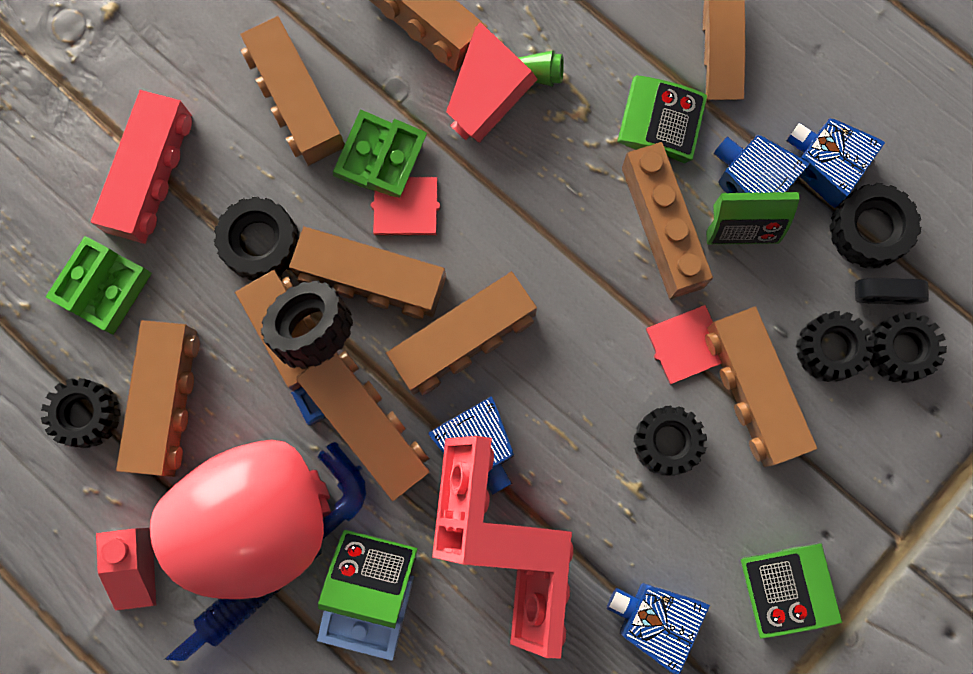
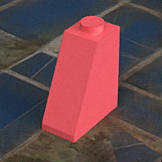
M481 22L475 27L446 111L455 120L450 126L463 139L467 140L471 136L479 143L538 80L532 70Z

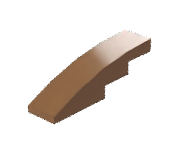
M704 0V65H707L706 100H744L745 0Z

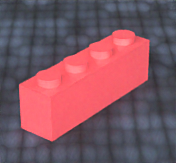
M143 90L139 91L91 219V223L104 233L143 244L146 243L148 235L153 233L157 223L156 213L158 207L168 194V180L171 171L177 167L180 160V146L184 136L189 134L192 126V115L181 100Z

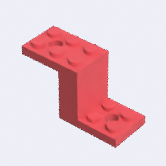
M481 436L446 438L432 558L463 565L517 569L510 644L545 658L561 659L562 646L566 640V628L564 625L565 607L570 596L568 572L569 563L573 557L572 532L483 522L484 514L487 512L490 502L487 481L488 472L492 469L494 462V452L491 448L492 438Z

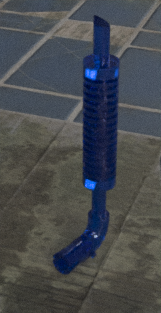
M332 442L326 446L335 457V460L324 450L317 456L338 480L337 486L343 493L342 498L334 504L336 509L323 519V539L345 520H352L363 507L366 497L365 480L360 473L362 467L360 465L356 467L337 442ZM321 549L319 550V552H318V554L316 555L315 559H316L320 554H322ZM272 592L258 598L216 600L212 606H209L206 611L194 619L196 631L164 660L186 661L206 642L216 647L233 632L232 630L237 629L251 614H254L257 609L263 606L262 603L265 604L269 600L268 598H272L275 593Z

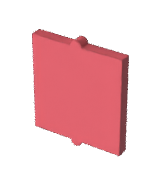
M409 177L400 198L375 191L374 202L371 203V208L374 210L373 234L437 235V211L441 208L440 203L437 202V177Z
M706 305L646 328L656 352L654 358L660 361L670 385L722 364L718 354L713 356L706 344L705 335L709 334L707 328L713 323Z

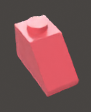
M150 528L96 533L98 575L115 611L155 606L154 551L151 544Z

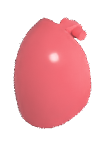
M265 440L238 446L222 452L199 465L175 484L159 500L150 520L151 544L161 568L173 582L185 590L200 596L218 599L262 597L288 585L300 576L314 561L321 548L324 536L323 517L331 514L327 501L330 499V494L326 483L320 480L318 471H309L299 452L288 443L277 440Z

